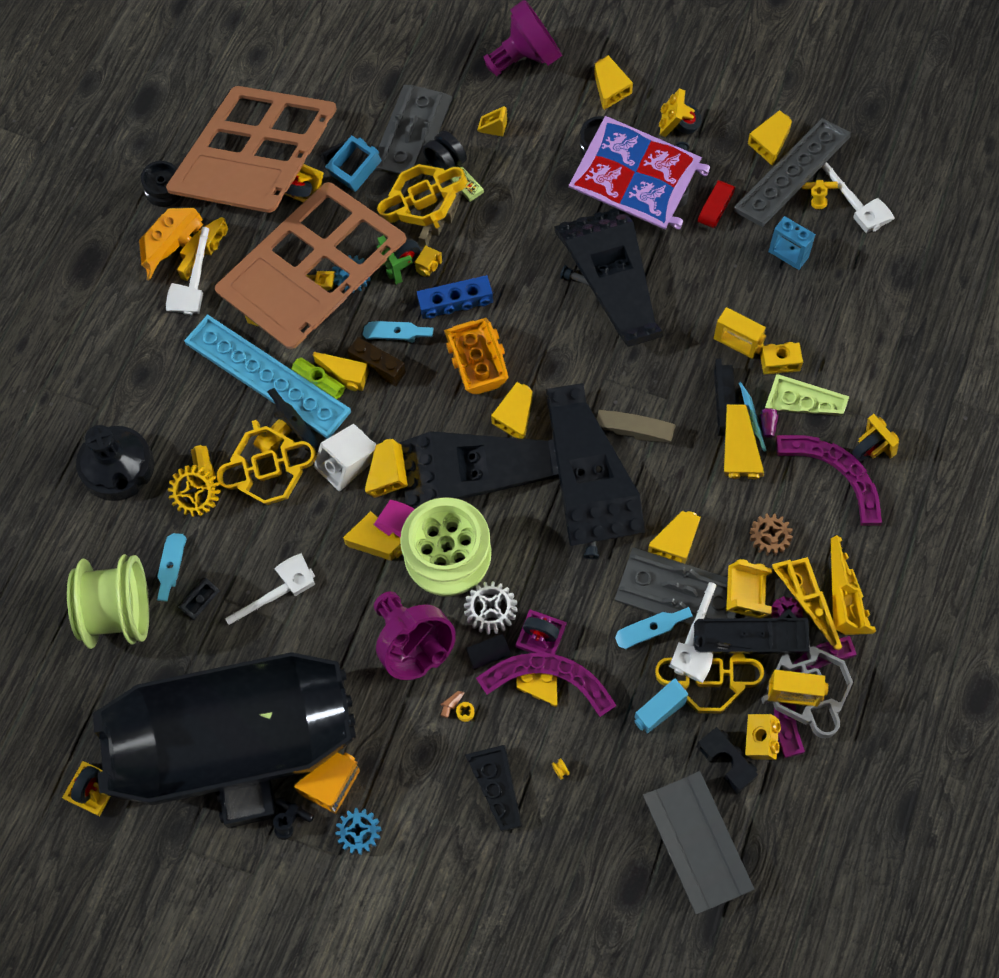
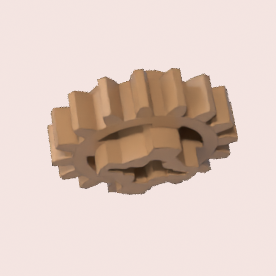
M766 514L764 519L759 516L758 522H753V528L749 532L752 534L750 541H755L753 544L754 548L760 547L759 553L764 550L766 551V556L770 552H773L774 556H776L778 550L784 553L785 548H789L790 541L793 538L790 534L793 530L787 528L789 522H782L784 517L777 519L776 514H773L772 518H770ZM764 525V529L758 532V530ZM784 537V540L780 544H778V540H781Z

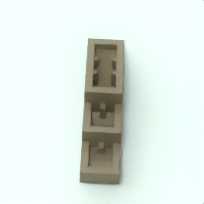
M462 190L456 193V197L445 218L438 221L439 228H435L433 223L423 227L419 236L420 248L428 246L432 235H440L444 222L452 223L462 197ZM443 198L442 201L437 205V207L434 209V211L438 210V209L441 207V205H442V203H443V201H444V198Z
M599 410L596 418L602 430L614 431L616 435L634 436L636 440L671 442L675 430V424L623 412Z

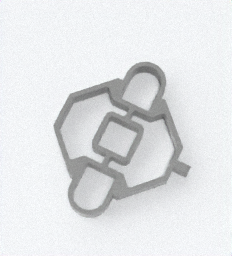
M810 645V652L806 653L809 660L797 664L791 663L788 654H782L776 670L794 671L800 669L801 673L822 675L817 668L806 669L807 666L813 665L816 662L817 657H821L840 667L847 683L840 702L831 698L820 702L818 707L806 706L801 715L780 705L779 702L768 701V695L763 696L761 699L763 704L773 702L775 710L805 725L810 724L813 733L818 737H832L840 727L838 714L853 684L845 661L819 648L810 647ZM828 706L835 724L834 730L831 732L821 731L816 725L812 710Z

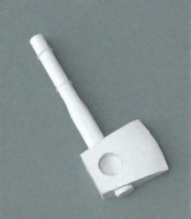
M827 162L822 166L826 175L832 181L838 182V189L841 190L856 210L853 218L865 233L875 232L881 226L895 219L889 208L879 198L872 200L864 206Z
M202 227L189 287L171 284L167 295L166 311L179 312L190 316L193 313L199 314L203 292L198 290L209 228Z
M302 553L285 560L274 568L284 581V584L226 617L228 625L237 620L239 621L242 617L290 591L294 596H297L314 586L313 578L315 575L311 568L308 569Z
M709 582L706 591H704L703 600L685 644L678 643L669 665L676 674L685 675L701 683L704 682L708 675L713 654L696 652L693 646L694 623L697 619H704L716 588V584Z

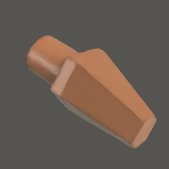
M457 691L441 703V706H443L442 717H449L450 711L455 709L465 692Z

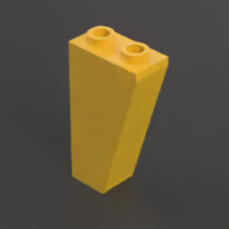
M727 404L724 473L725 476L731 479H739L740 476H748V479L764 477V470L746 405Z

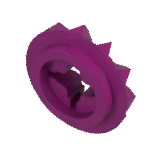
M783 596L776 599L772 605V618H777L784 611L783 607L786 609L792 607L791 611L797 618L803 617V608L793 597Z

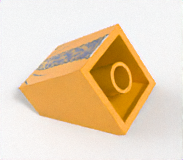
M346 752L343 755L336 753L298 781L294 787L304 798L336 814L360 769L352 755Z

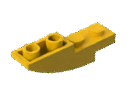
M223 217L205 226L209 228L204 253L210 256L218 248L222 237L227 234L228 226ZM201 230L190 239L180 252L183 261L177 271L180 278L188 281L192 274Z

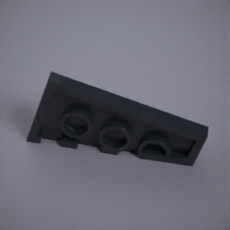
M501 745L465 754L500 830L504 832L521 828L522 822L506 746Z

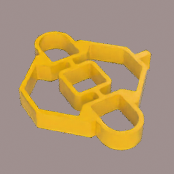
M418 164L400 173L389 193V197L383 199L378 204V213L389 223L398 220L421 226H428L433 223L435 228H439L438 221L445 218L456 197V193L466 187L467 178L464 171L459 167L444 170L443 168ZM421 174L434 177L435 184L430 185L428 180L421 181L409 187L407 190L409 196L403 197L401 190L406 181ZM454 177H461L457 182L444 188L440 185ZM428 189L431 191V194L415 201V195ZM437 193L442 194L444 201L438 210L423 217L411 214L410 206L414 205L416 210H421L437 202ZM401 202L405 205L391 213H384L388 208Z
M254 420L252 421L254 430L245 432L230 458L231 462L223 464L218 469L217 481L227 489L234 490L238 488L260 502L269 505L289 498L303 473V469L314 464L317 454L314 447L305 441L295 443L268 426L260 428L259 422ZM269 431L284 439L280 446L283 456L280 459L273 450L262 452L251 457L253 466L249 468L247 460L240 456L252 436ZM303 446L309 447L311 450L310 459L305 463L291 467L287 451ZM273 455L276 471L260 475L257 460ZM285 463L286 471L294 475L283 495L263 500L249 492L253 485L251 477L253 472L260 481L280 476L282 474L281 464ZM243 464L246 480L226 485L223 481L224 472L229 468Z
M734 653L730 657L729 670L723 669L722 659L713 658L712 664H719V681H704L703 683L696 681V685L698 687H721L723 676H729V686L735 694L721 708H700L689 696L686 702L697 713L721 714L745 691V688L756 687L761 683L764 676V668L759 661L745 658L743 653ZM664 658L656 666V679L664 686L671 681L664 680L659 675V669L664 664H670L672 658ZM733 664L754 665L760 672L759 679L754 682H734ZM686 676V681H678L685 690L689 687V677Z

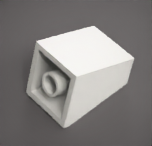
M352 424L320 443L314 468L338 491H341L371 464L376 443L370 440L356 425Z

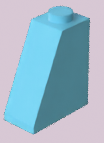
M676 678L635 713V723L640 730H645L648 734L685 705L688 693Z

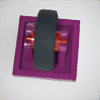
M529 609L518 637L516 648L530 653L556 654L567 622Z

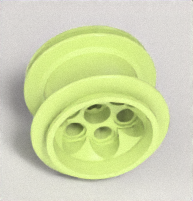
M449 497L432 499L414 509L402 527L400 544L406 569L411 578L425 591L439 596H456L473 589L485 576L491 561L490 532L483 515L471 504ZM451 527L457 528L455 532L448 531ZM433 531L438 533L434 537L429 536V533ZM464 540H468L471 542L469 545L465 546L461 544V542ZM426 549L432 550L430 554H423V551ZM463 558L462 561L458 563L455 562L456 559ZM440 562H443V563H445L446 565H445V566H441V565H437V564L440 563Z
M123 554L118 561L117 568L93 571L91 564L86 559H81L76 569L70 571L67 582V607L70 625L76 639L79 641L83 640L89 649L96 646L101 634L123 632L127 642L130 644H135L136 641H145L149 628V598L144 569L138 556L132 555L128 557L126 554Z

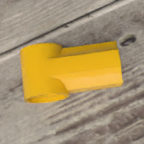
M280 419L270 427L284 436L291 432V428L287 423ZM268 431L259 434L254 440L253 445L261 452L269 450L276 452L279 443L283 439Z
M199 445L191 449L193 464L197 465L198 469L204 466V473L207 470H211L209 476H214L215 472L210 462L207 446ZM194 476L199 484L205 483L201 478Z

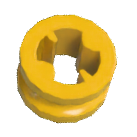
M462 702L457 706L456 713L459 720L468 722L473 719L475 712L471 703ZM464 708L466 710L469 708L470 715L467 716L465 714L462 716L461 709Z
M561 758L558 759V763H552V767L560 780L563 779L564 775H570Z

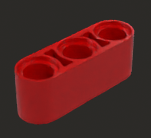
M718 180L699 215L698 222L715 229L733 196L735 186Z

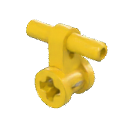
M816 180V182H806L802 189H811V195L813 196L811 206L815 209H823L827 206V199L825 198L828 193L827 189H837L838 182Z

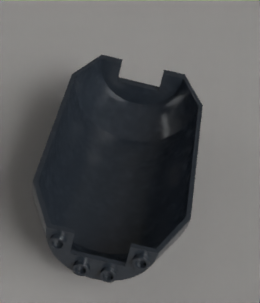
M290 652L135 685L93 713L94 733L100 739L103 771L98 772L99 793L148 805H157L314 771L350 744L353 738H356L354 713L350 714L349 707L353 706L350 694H346L344 681L347 680L345 669H340L339 662ZM272 712L270 719L260 716L261 714Z

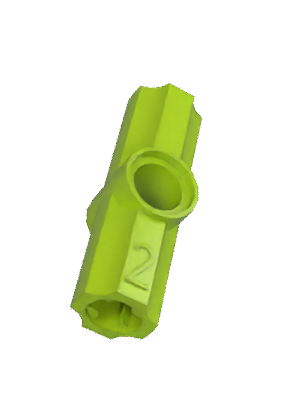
M302 357L297 358L293 363L291 370L335 399L343 395L345 386L326 374L321 367H315Z

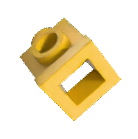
M425 246L415 261L416 272L421 276L429 277L432 271L435 272L438 264L441 265L442 263L441 252Z

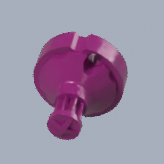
M522 0L510 9L512 13L510 37L502 42L499 48L490 54L487 53L483 57L488 70L498 76L502 70L513 62H518L523 57L542 64L546 63L549 66L563 55L532 7L526 0Z
M393 591L381 594L374 602V610L385 619L386 623L376 643V654L391 676L400 680L417 679L426 675L429 669L439 667L446 660L455 644L456 632L452 623L439 608L432 605H418L406 608L401 604L398 594Z

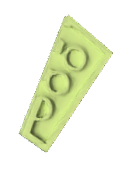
M776 374L765 409L843 416L849 396Z

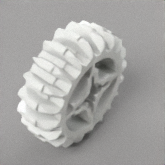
M492 581L491 586H487V582L483 583V588L477 585V592L471 589V596H466L468 603L464 604V608L467 609L464 613L465 616H469L467 618L468 623L473 622L472 628L475 629L479 626L480 633L486 629L489 635L491 630H494V633L497 634L498 628L505 631L504 624L507 626L512 625L510 620H515L516 615L513 613L517 612V607H515L517 600L513 599L514 594L509 593L508 587L502 590L503 586L501 583L495 587V582ZM487 595H495L493 598L485 597ZM502 600L507 605L505 614H502L501 609H499ZM477 602L483 608L479 616L474 610ZM488 606H489V607H493V606H494V610H493L492 608H490L489 610H487V607H488ZM491 617L497 619L494 621H486Z

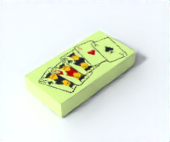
M460 167L467 178V185L462 190V194L471 202L483 194L484 189L463 167ZM454 177V178L449 179V180H450L452 183H455V182H457L461 177Z

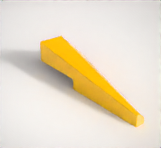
M836 535L831 538L832 602L835 628L844 635L873 634L876 632V628L869 623V610H864L863 594L854 570L849 569L846 560L849 557L847 553L842 551V539Z
M808 557L772 564L774 571L835 650H840L842 645L823 592L819 590Z

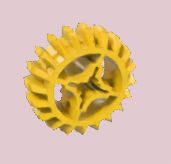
M187 465L185 470L180 468L178 469L179 474L175 473L172 475L175 480L169 481V484L173 486L168 488L169 492H173L169 499H175L172 505L178 504L177 511L184 509V515H188L190 512L192 517L196 516L197 513L199 516H202L204 511L208 513L210 512V507L214 508L216 506L213 501L219 500V497L215 494H219L220 490L215 489V487L220 484L219 482H213L216 479L215 475L209 476L211 470H207L204 473V466L198 469L197 465H192V468ZM194 476L201 478L206 484H199ZM187 477L186 489L181 491L182 481ZM194 488L199 489V488H201V490L197 491L196 493H192V492L187 493V492L190 491L191 489H194ZM208 490L207 499L202 504V493L203 491ZM183 497H189L195 505L189 504Z

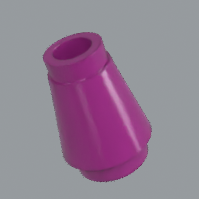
M763 409L761 411L760 420L763 437H775L779 416L776 409Z

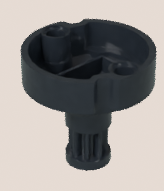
M96 425L87 431L85 436L86 443L81 445L77 454L76 469L81 481L92 494L104 500L119 501L136 495L139 491L138 488L142 484H148L154 471V457L142 435L124 426L106 427L104 425ZM127 485L125 489L121 490L122 486Z

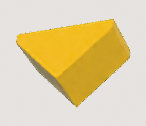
M503 106L481 116L477 131L503 137L507 125V108Z

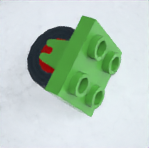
M384 235L377 238L379 244L376 246L377 249L386 241ZM406 240L382 264L386 265V273L389 279L393 278L395 284L402 282L400 270L412 264L421 253V249L416 241ZM387 247L381 254L385 255L390 249Z

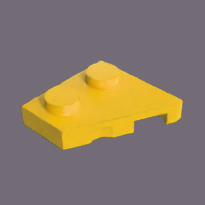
M532 673L517 677L518 690L529 693L532 697L550 703L551 706L557 707V676Z

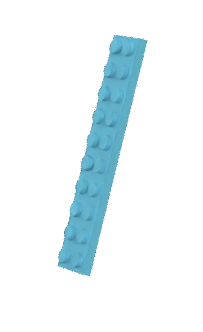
M208 314L184 340L187 346L274 404V400L267 391L275 388L282 399L293 406L307 426L327 439L333 435L351 413L349 407Z

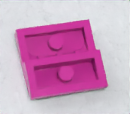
M389 500L373 525L388 536L393 532L401 537L402 527L414 508L398 501Z

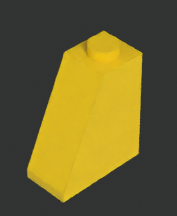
M609 55L595 63L594 76L604 110L632 94L633 82Z
M779 110L749 134L748 145L768 163L773 165L790 132L792 120L788 115Z
M516 382L491 415L492 424L514 438L525 439L533 400L531 388Z
M386 439L383 443L375 446L365 486V492L374 498L408 486L402 445L393 439Z
M370 511L343 537L345 545L391 561L395 557L398 558L402 555L400 537L393 532L388 536L373 524L378 517Z
M681 511L650 542L648 552L685 564L701 517L691 511Z

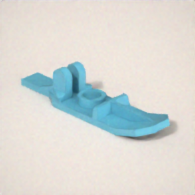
M375 321L369 322L364 326L363 336L366 339L408 340V342L413 343L416 337H433L434 328L417 327L409 322Z
M739 382L738 384L741 387L744 405L747 406L753 432L759 438L763 451H767L752 398L743 384Z
M173 533L167 536L157 576L161 583L158 601H168L171 587L176 586L183 550L187 540L183 534Z
M689 607L675 613L662 612L619 630L615 638L619 647L628 649L638 643L671 631L675 624L691 618L693 615ZM656 624L658 627L656 630H652L650 626Z

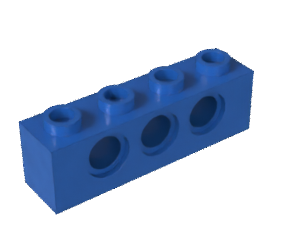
M487 275L417 291L418 303L423 319L434 318L442 314H452L455 311L469 310L472 307L486 306L493 303V293Z

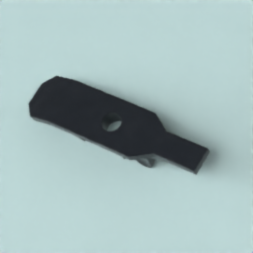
M275 388L268 390L267 393L274 400L277 408L274 418L278 420L283 417L293 429L292 434L296 433L301 441L309 443L317 450L318 442L314 433L293 406L285 402ZM304 446L305 450L311 453L310 448Z

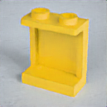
M739 559L729 565L726 611L754 618H764L771 615L772 606L765 605L766 576L772 573V569L765 567L763 564L748 563L744 559Z

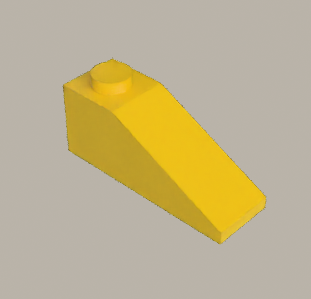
M318 352L313 353L315 363L335 380L351 391H363L369 374L367 363Z

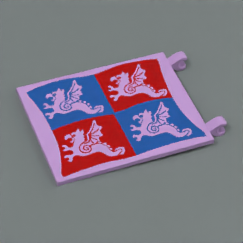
M605 116L576 170L569 188L665 230L668 224L680 230L683 220L679 217H673V214L695 171L702 176H707L710 166L700 163L702 157Z

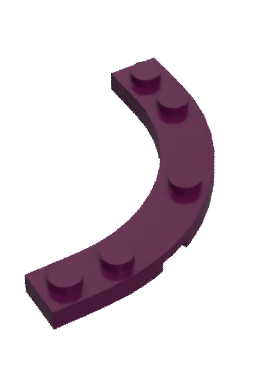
M805 435L776 436L777 456L812 457L822 460L840 471L849 481L856 494L861 526L881 525L880 502L875 484L872 483L864 466L852 454L834 443L830 444L821 441L817 437Z
M850 636L839 638L842 645L840 650H835L829 641L815 646L842 660L857 655ZM803 654L793 664L809 660L807 654ZM817 657L816 662L813 665L807 666L806 669H820L831 662ZM797 669V670H794V671H791V672H799V673H801V670H800V669ZM779 702L780 705L790 710H796V704ZM774 708V716L779 719L781 724L778 742L784 759L804 754L805 750L798 732L796 720Z
M528 653L513 656L499 662L476 677L488 695L504 683L518 676L532 673L550 674L565 679L577 687L588 699L599 717L617 706L604 686L590 671L568 658L555 654Z

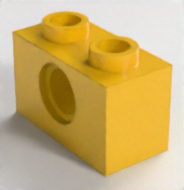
M787 342L780 345L767 344L762 346L760 358L763 375L801 371L803 359L800 343Z
M748 714L746 756L754 760H777V753H779L780 748L778 733L781 730V724L777 717L772 714ZM767 733L765 740L762 741V736Z

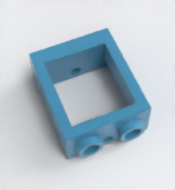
M351 135L325 168L332 177L356 192L382 160L378 155L379 151L375 147H369L363 139H357ZM359 148L369 156L355 173L350 176L341 170L340 167L354 150Z
M784 216L774 229L769 253L800 270L809 258L816 234Z

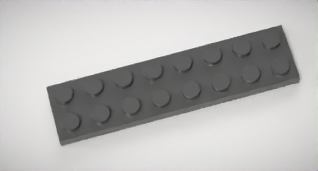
M822 118L734 206V212L763 227L851 137V132Z

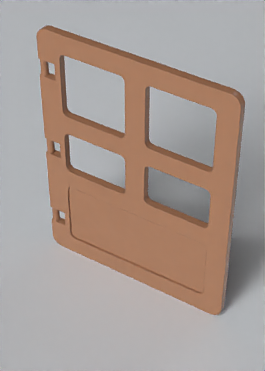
M242 86L233 87L166 186L168 193L267 213L275 211L283 195L287 192L305 163V159L311 153L327 127V123L336 112V104L330 101ZM244 98L272 103L257 126L225 120L239 99ZM287 106L319 111L305 134L275 130L272 127ZM218 132L251 137L241 152L208 147ZM265 140L297 146L288 161L254 156ZM299 153L303 154L301 158H297ZM277 190L280 191L279 195H274Z
M327 182L317 189L216 284L215 291L286 348L294 349L307 338L306 336L313 329H316L354 290L362 285L393 252H396L406 242L407 238L400 229L334 184ZM326 198H331L352 214L326 239H323L301 222ZM366 222L388 239L362 264H357L336 249V246L360 223ZM289 233H293L314 249L296 267H293L272 251ZM388 247L390 250L385 255H382L381 253ZM324 258L329 259L349 274V277L331 293L306 276ZM349 286L350 288L343 294L341 291ZM307 324L310 326L304 333L301 332Z

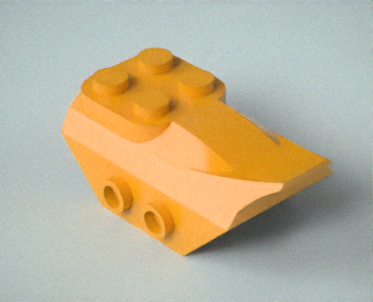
M195 208L167 209L139 240L141 266L146 269V280L149 281L160 261L172 254L179 246L183 247L192 238L190 234H195L203 226L201 222L203 218Z
M487 318L469 321L444 330L448 343H446L449 354H453L454 358L451 359L454 369L458 368L466 391L472 394H481L497 389L506 382L508 373L503 358L505 351L502 343L499 344L497 341L499 339L497 329H493L491 322Z

